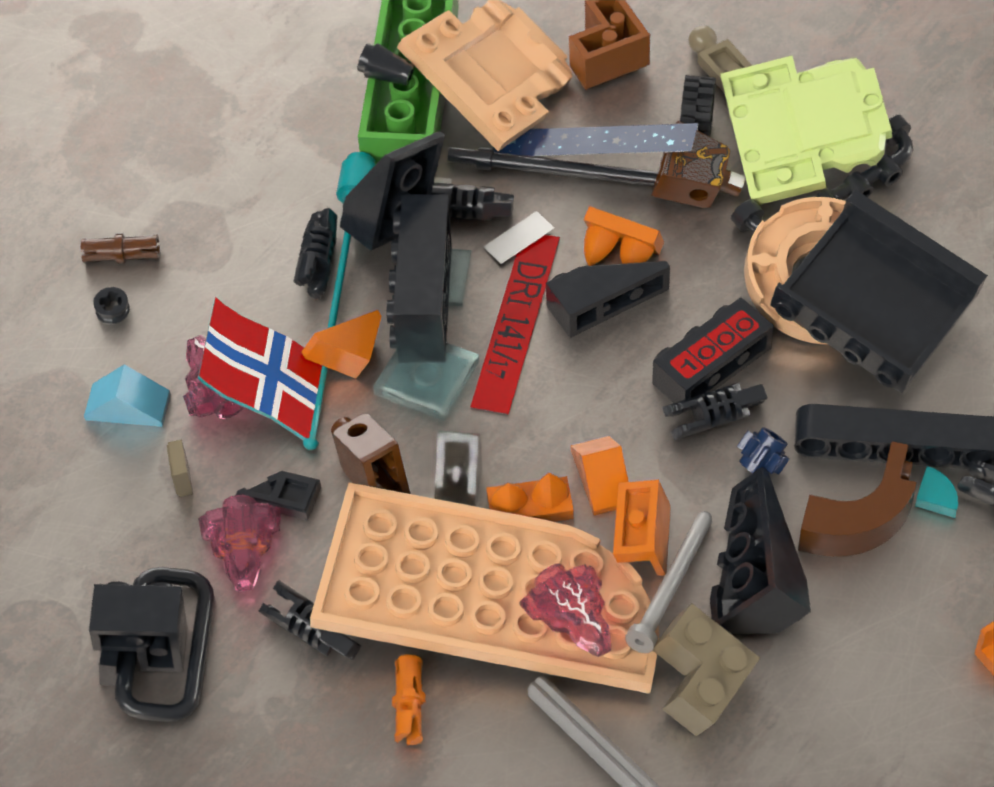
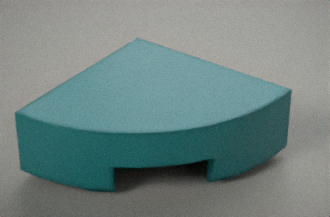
M927 466L916 498L915 507L955 518L958 508L956 489L943 473Z

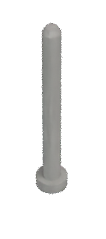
M703 511L696 516L640 624H633L629 628L625 640L633 650L640 653H649L655 647L658 640L655 631L712 524V516L709 512Z

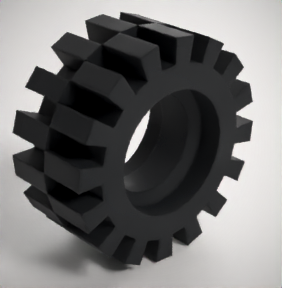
M686 75L682 94L680 122L685 124L698 123L697 130L710 137L716 78Z

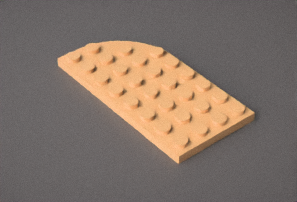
M348 483L311 613V628L649 694L657 653L653 650L649 653L637 652L625 640L629 628L633 624H640L651 603L649 596L642 586L643 579L629 562L617 563L613 553L600 545L601 540L583 530L553 521ZM565 582V587H568L567 585H569L570 588H573V592L575 594H579V584L580 589H582L580 594V602L583 603V601L587 600L586 602H584L585 613L588 614L590 622H595L601 627V632L596 628V626L590 623H584V620L585 622H587L586 616L583 615L579 610H569L567 604L559 605V603L557 602L558 599L556 598V595L552 593L556 594V591H558L557 594L560 603L564 604L568 600V603L571 608H579L582 610V605L578 603V597L572 594L571 589L563 587V584ZM658 625V627H657V629H656V631H655V633H656L658 639H659V625Z

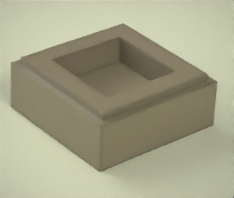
M182 439L168 442L166 447L176 494L179 497L193 495L189 465Z

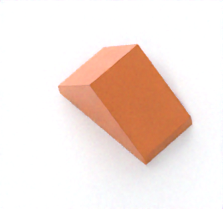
M375 310L314 333L302 350L304 358L357 379L371 359L382 317L380 312Z
M610 436L570 445L571 453L593 516L616 510L618 483L629 482L621 445Z

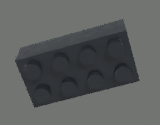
M402 195L401 210H394L393 215L394 234H399V236L391 242L392 263H397V265L394 266V269L389 270V292L394 293L392 300H387L386 307L387 324H394L390 325V348L397 349L399 364H446L452 260V235L448 195Z

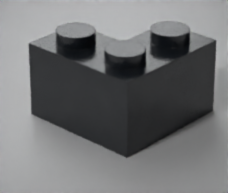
M122 581L94 584L89 624L93 651L137 652L141 671H184L188 627L181 586H173L164 582H156L151 585H130Z

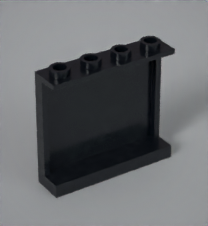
M854 190L846 200L840 216L784 284L780 282L777 284L770 306L775 308L782 318L794 321L808 330L809 334L818 342L827 343L839 351L849 363L857 366L860 365L875 375L882 385L894 388L903 394L978 296L988 275L862 193Z

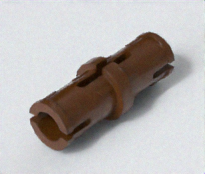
M124 233L115 234L114 238H82L81 252H84V255L81 256L82 261L87 263L90 261L116 260L117 264L126 263L125 260L159 259L160 245H157L159 243V236L155 234L153 236L125 237Z

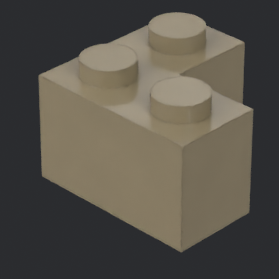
M691 603L672 620L653 648L655 653L685 676L662 709L692 734L698 736L715 724L760 657Z

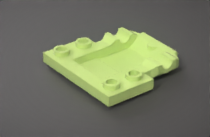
M788 56L720 74L750 198L754 199L758 205L826 189L823 170L837 168L846 173L852 171L855 166L860 164H868L870 167L875 166L885 154L886 139L892 138V130L875 69H866L857 58L834 60L797 73L793 56Z

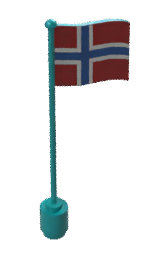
M353 152L342 162L336 197L341 203H344L345 197L376 165L375 159L371 155L364 152ZM346 231L343 237L327 328L335 326L351 241V235ZM215 297L198 380L223 398L272 419L301 438L307 450H315L318 447L319 442L316 440L328 368L305 359L302 354L304 347L291 338L241 316Z

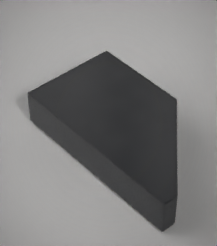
M280 471L268 476V481L248 490L244 487L238 490L235 495L236 501L239 504L308 521L321 490V483L319 479Z

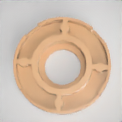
M809 197L788 202L782 205L780 211L765 222L762 220L753 233L744 265L746 288L753 304L759 313L772 323L775 328L801 341L828 345L827 343L815 340L808 330L796 322L782 318L775 308L770 306L777 284L779 282L784 284L792 274L793 266L799 259L809 254L840 216L846 203L844 200L829 197Z

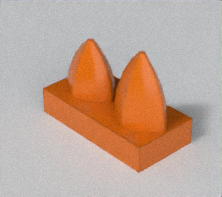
M589 206L583 219L588 227L584 238V254L588 266H592L604 259L613 250L618 241L621 242L620 259L622 264L646 262L652 254L659 256L664 245V239L659 230Z
M549 472L536 481L515 484L507 482L500 486L486 487L490 510L553 522L574 519L567 476L558 477Z

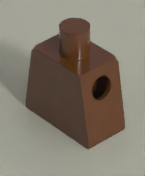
M361 414L353 420L349 417H342L332 425L331 433L340 465L352 483L411 494L398 442L369 414ZM371 463L377 466V473L372 469Z

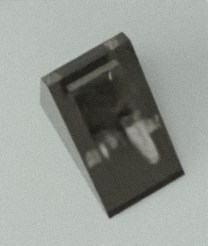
M438 431L434 499L476 507L482 471L480 434Z

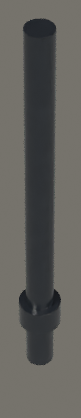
M449 147L448 162L476 165V169L492 170L493 167L647 186H654L657 176L656 171L496 153L494 148L479 147L478 150Z

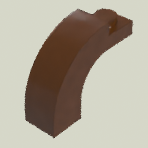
M891 442L883 479L875 491L868 496L853 501H838L809 495L800 531L798 551L829 557L852 556L875 549L892 538L908 518L917 482L909 480L913 462L905 461L908 445Z

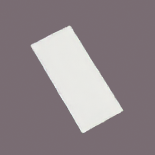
M536 211L483 246V248L502 264L555 227Z

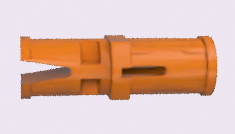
M402 655L395 660L396 695L392 697V706L396 709L395 742L398 743L406 737L407 746L419 744L423 740L421 709L422 705L426 702V694L422 691L423 661L416 655Z

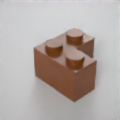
M585 0V30L569 36V66L585 90L650 65V34L626 0Z

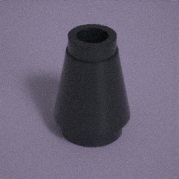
M367 43L357 65V71L364 73L365 78L406 86L410 83L415 70V65L408 63V61L379 43L375 45Z

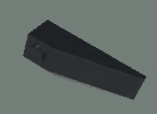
M761 467L732 488L724 530L729 532L726 551L719 553L717 565L722 568L719 585L712 586L710 595L711 619L730 634L780 633L811 612L805 573L769 472L764 467Z

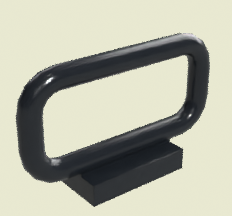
M155 567L143 571L134 580L133 585H151L156 582H164L171 585L188 586L197 592L198 598L184 696L176 704L149 703L135 699L132 695L137 652L101 651L100 685L115 686V699L119 707L131 717L163 722L180 721L192 714L201 698L214 605V590L209 580L199 572L188 569Z

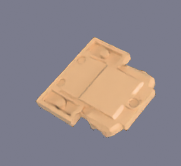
M488 0L481 8L479 6L475 7L469 20L463 24L448 10L402 38L397 47L497 151L542 122L549 111L538 100L557 93L572 78V71L565 61L568 56L520 7L514 9L501 0Z

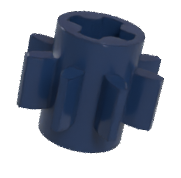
M762 427L758 433L756 431L752 433L747 430L737 445L742 450L741 454H743L739 462L751 473L764 467L770 474L775 472L779 475L790 460V458L784 455L786 453L784 449L788 444L782 437L768 428Z

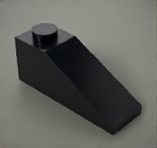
M667 261L582 266L567 273H560L551 281L546 282L547 308L567 335L572 338L668 291L670 285V265Z

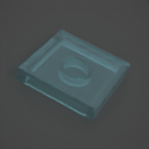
M446 342L445 361H398L396 349L373 386L374 395L445 421L479 364V354Z

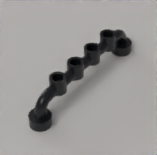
M901 115L891 117L889 123L892 130V138L886 139V144L890 147L898 145V151L891 156L885 154L877 165L861 173L859 171L851 173L841 185L832 190L826 188L815 197L845 200L854 190L869 197L874 190L871 184L880 179L886 186L894 184L903 174V170L900 167L910 160L913 153V143L908 135L911 125ZM750 199L740 204L734 210L731 220L740 231L751 230L755 232L758 225L762 222L764 210L754 199Z

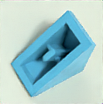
M123 364L92 384L84 418L87 421L163 427L171 394L167 388Z

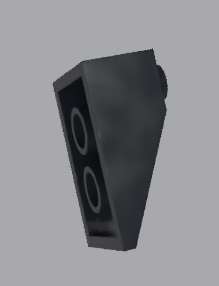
M438 131L385 154L345 197L340 227L370 251L392 240H396L399 234H394V210H401L402 195H431L445 134Z

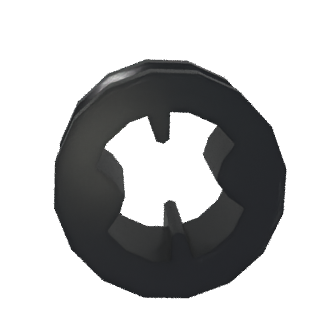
M106 287L100 290L93 299L96 316L103 323L117 324L123 321L130 312L128 297L120 288ZM116 301L118 305H114L113 310H106V307L110 306L111 302Z

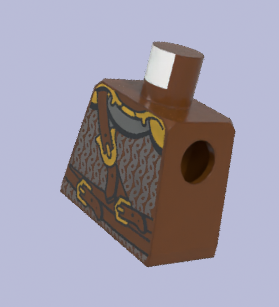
M677 120V122H676V124H685V123L680 122V121H678V120ZM697 130L691 151L663 152L651 196L701 208H709L719 191L738 197L744 185L745 176L726 169L731 152L728 146Z

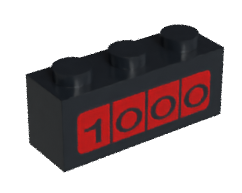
M740 297L729 306L724 305L720 307L713 317L700 327L695 326L691 328L684 338L674 346L662 349L653 360L652 384L673 403L714 391L772 348L774 325Z

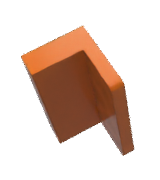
M659 479L618 483L613 556L617 563L650 560L657 576H663L667 573L671 506Z

